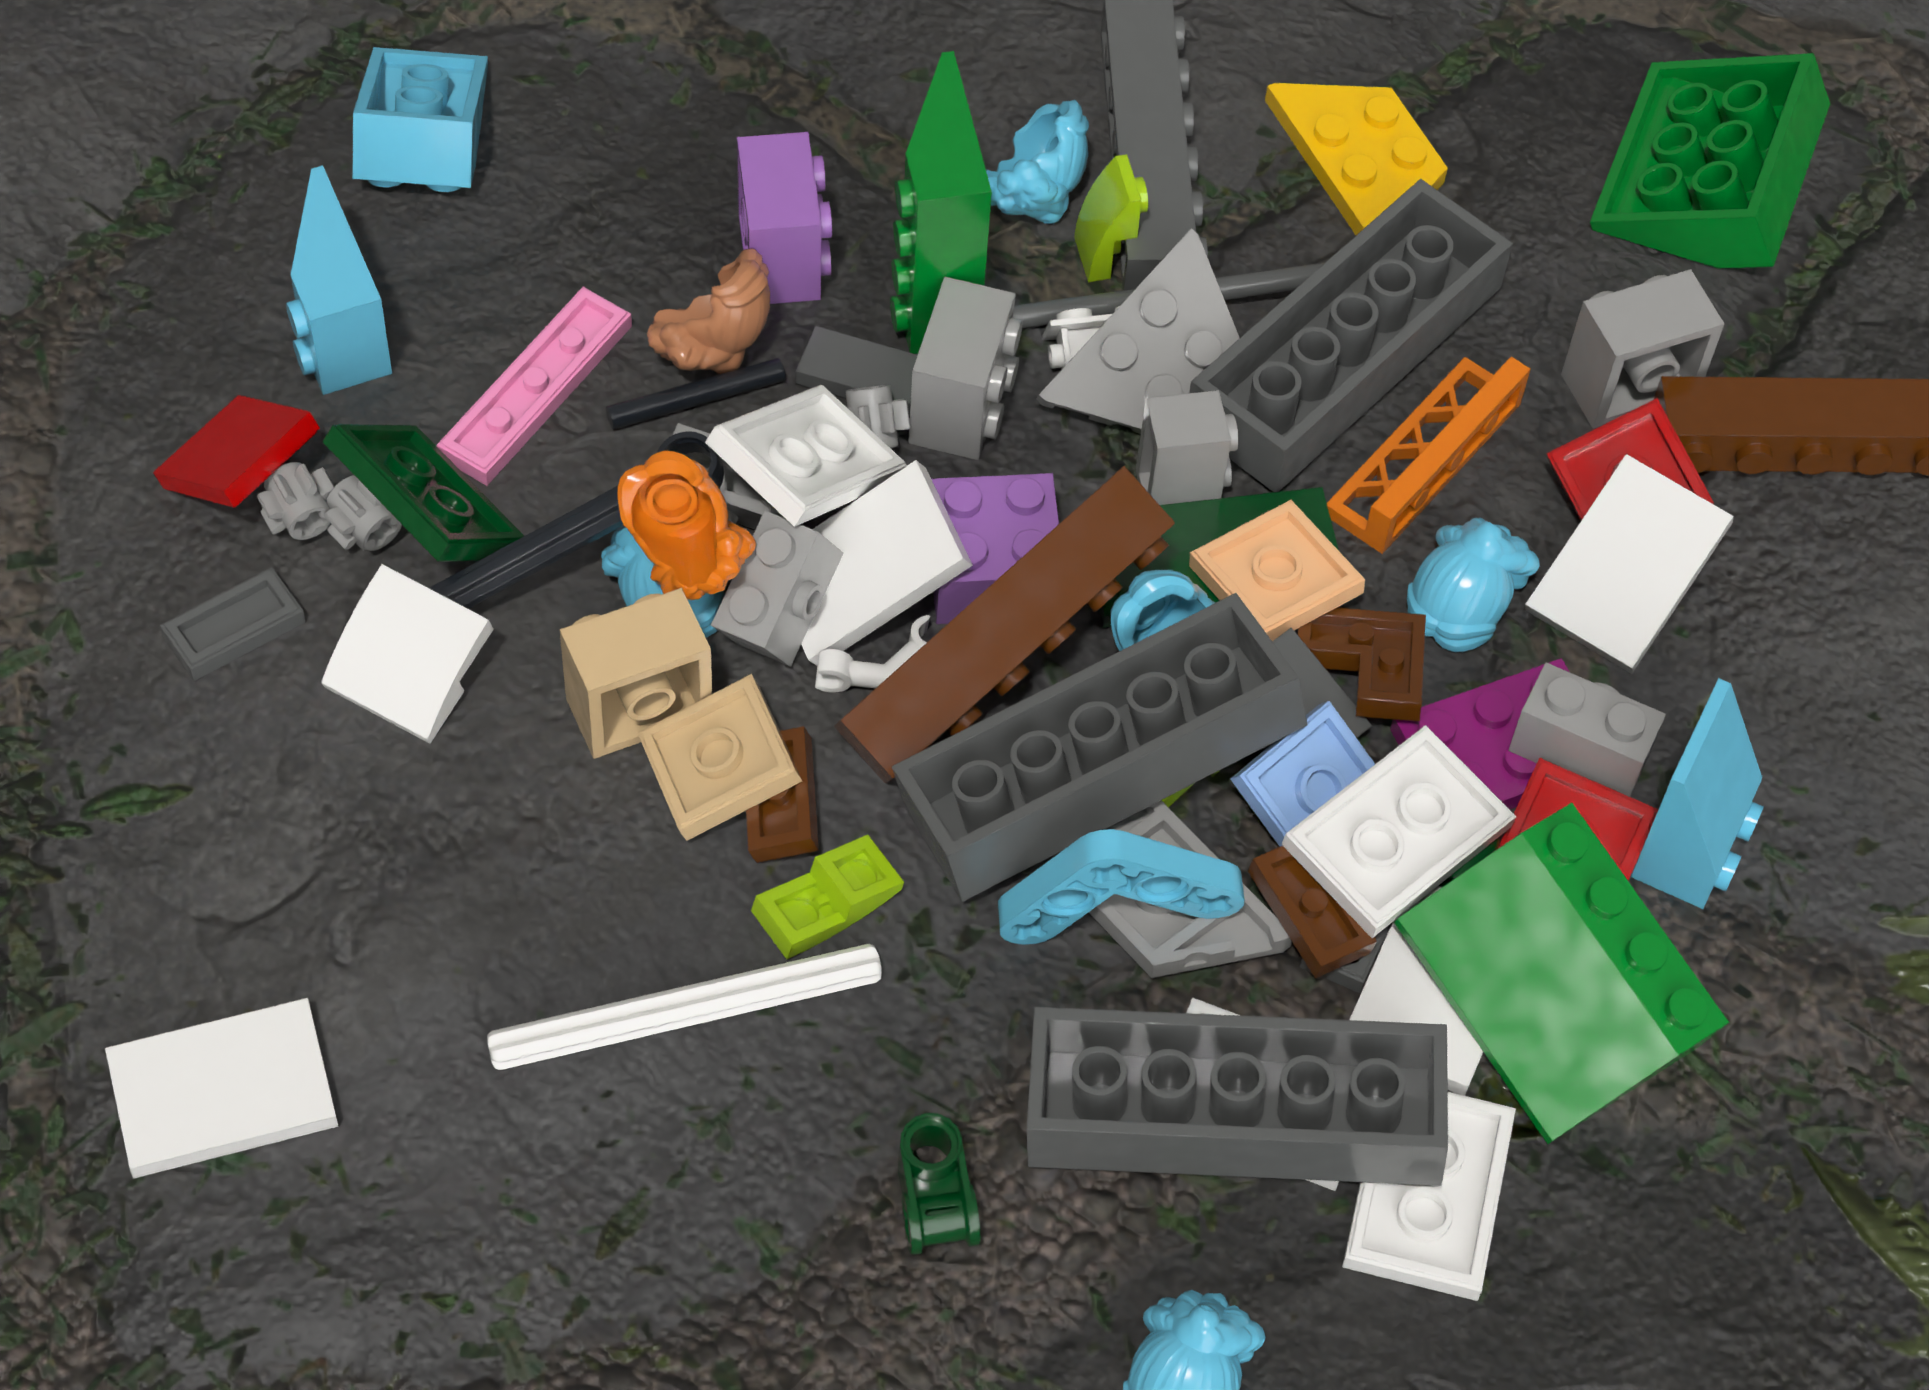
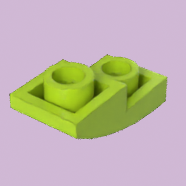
M1127 154L1115 156L1104 168L1089 190L1078 216L1074 239L1088 282L1111 279L1113 254L1121 252V240L1138 238L1140 213L1148 211V194L1143 177H1134Z

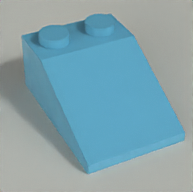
M373 47L353 112L352 179L368 180L370 184L379 187H395L401 183L426 184L428 188L440 192L456 191L461 187L471 188L477 160L488 56Z
M323 165L312 168L291 270L295 300L287 302L286 309L294 334L299 338L293 340V347L303 375L314 373L321 392L325 395L392 374L381 297Z
M1718 678L1671 778L1631 876L1638 881L1701 909H1704L1713 886L1726 892L1742 857L1730 851L1736 837L1747 842L1749 841L1764 806L1752 801L1761 783L1762 775L1731 683Z

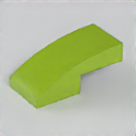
M867 834L816 856L809 873L756 895L751 912L787 960L822 943L867 916L901 891L904 881Z

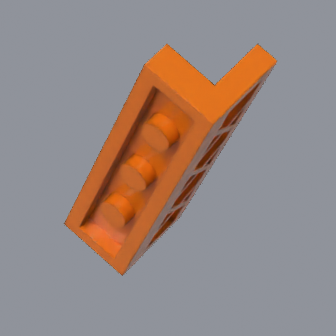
M1511 356L1493 375L1467 357H1464L1327 502L1331 520L1383 554L1521 405L1531 368ZM1464 381L1479 389L1466 405L1458 406L1455 391ZM1449 422L1431 442H1423L1420 428L1425 423ZM1415 459L1397 479L1388 480L1386 464L1390 460ZM1375 476H1377V481H1371ZM1380 496L1371 506L1368 520L1347 507L1354 498Z

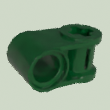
M924 1113L915 1116L905 1125L901 1133L898 1157V1174L902 1192V1214L910 1255L921 1254L924 1246L964 1240L969 1247L979 1246L981 1235L977 1201L973 1185L969 1182L959 1129L949 1118L938 1113ZM923 1146H933L940 1149L946 1155V1158L934 1164L925 1163L918 1160L913 1155V1152Z

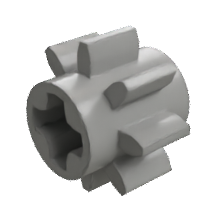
M876 385L846 390V407L890 448L899 446L897 430L911 428L907 399L893 400L891 385Z
M298 462L284 464L265 480L264 488L266 491L257 495L263 507L260 512L274 535L287 528L289 534L294 539L306 540L313 538L325 531L331 524L324 514L330 510L326 501L335 486L323 467L310 474L305 464Z
M355 475L340 481L327 498L326 503L330 510L325 512L324 516L331 523L327 531L345 550L351 548L355 543L363 551L381 549L390 543L401 529L402 524Z

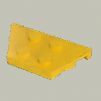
M1289 83L1267 85L1265 102L1355 235L1361 232L1418 180H1424L1436 190L1444 184L1448 167L1392 88Z

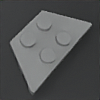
M1192 228L1037 396L1036 400L1042 406L1049 408L1058 406L1088 415L1090 420L1111 426L1119 424L1131 428L1134 433L1141 434L1146 398L1189 394L1191 381L1240 338L1199 235Z
M1161 800L1104 829L1129 832L1219 859ZM1244 884V906L1238 912L1222 918H1198L1117 894H1113L1089 912L1151 978L1282 953L1291 947L1292 942L1278 918Z

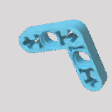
M1098 830L1080 837L1003 894L998 900L999 929L1001 937L1011 943L1025 945L1045 942L1055 937L1113 894L1198 918H1222L1238 912L1244 906L1242 874L1238 866L1227 861L1121 830Z

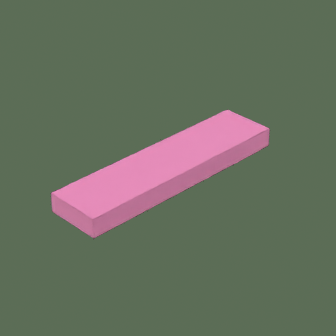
M582 287L436 446L460 471L488 486L632 327L631 313Z

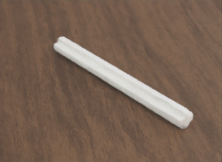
M864 944L492 1030L487 1035L489 1054L495 1069L503 1070L872 984L881 979V962L875 946Z

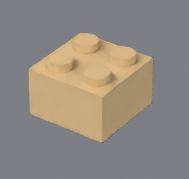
M682 588L662 595H646L638 599L633 605L603 615H588L577 620L573 625L560 629L566 700L593 759L640 743L641 740L638 732L712 694L711 648Z

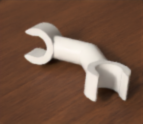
M930 615L922 616L915 620L911 627L909 642L885 664L853 661V658L848 653L837 649L820 650L815 688L831 693L845 691L850 686L877 688L927 643L921 637L927 632Z

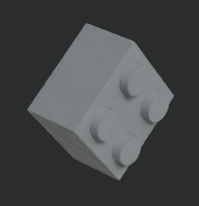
M1691 269L1670 276L1657 275L1646 280L1643 284L1616 292L1603 291L1594 295L1589 300L1583 301L1561 375L1591 427L1594 429L1652 401L1661 376L1706 377L1725 323Z
M944 277L912 370L909 444L979 460L986 437L996 440L1004 412V404L999 402L1003 391L1011 393L1019 366V357H1015L1020 341L1023 320L1013 318L1016 293Z

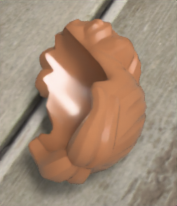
M753 248L743 250L734 262L721 268L718 273L721 285L712 287L711 295L696 297L687 309H663L658 311L654 317L653 324L649 326L647 332L649 347L653 348L654 352L660 354L661 357L672 361L681 370L711 369L718 374L738 369L742 364L745 349L757 340L764 328L770 309V288L767 280L769 269L763 263L762 255Z

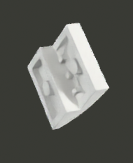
M381 564L347 622L321 683L328 690L431 744L464 693L460 680L492 633L493 627L490 621L483 616Z

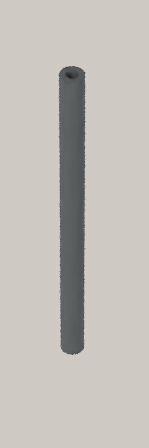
M1324 263L1215 278L1224 300L1294 291ZM1135 289L1014 305L1013 318L1023 320L1022 328L1048 325L1050 320H1057L1056 315L1070 309H1091L1092 316L1113 314L1115 308L1120 306Z

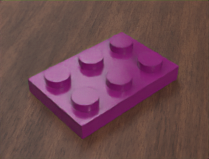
M1562 658L1549 662L1551 665L1570 672ZM1545 664L1421 707L1420 721L1393 719L1390 731L1398 745H1401L1426 725L1509 810L1516 808L1537 763L1508 750L1522 709Z

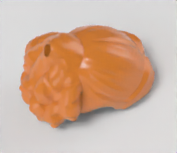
M661 451L653 454L646 460L644 465H637L624 472L618 484L619 511L623 526L629 530L647 558L654 563L650 578L658 585H661L660 588L663 594L682 588L687 600H699L705 593L715 594L725 590L727 581L734 579L738 575L741 566L745 564V560L754 552L756 542L747 529L739 527L732 521H728L726 501L716 483L708 475L709 472L697 461L674 451Z

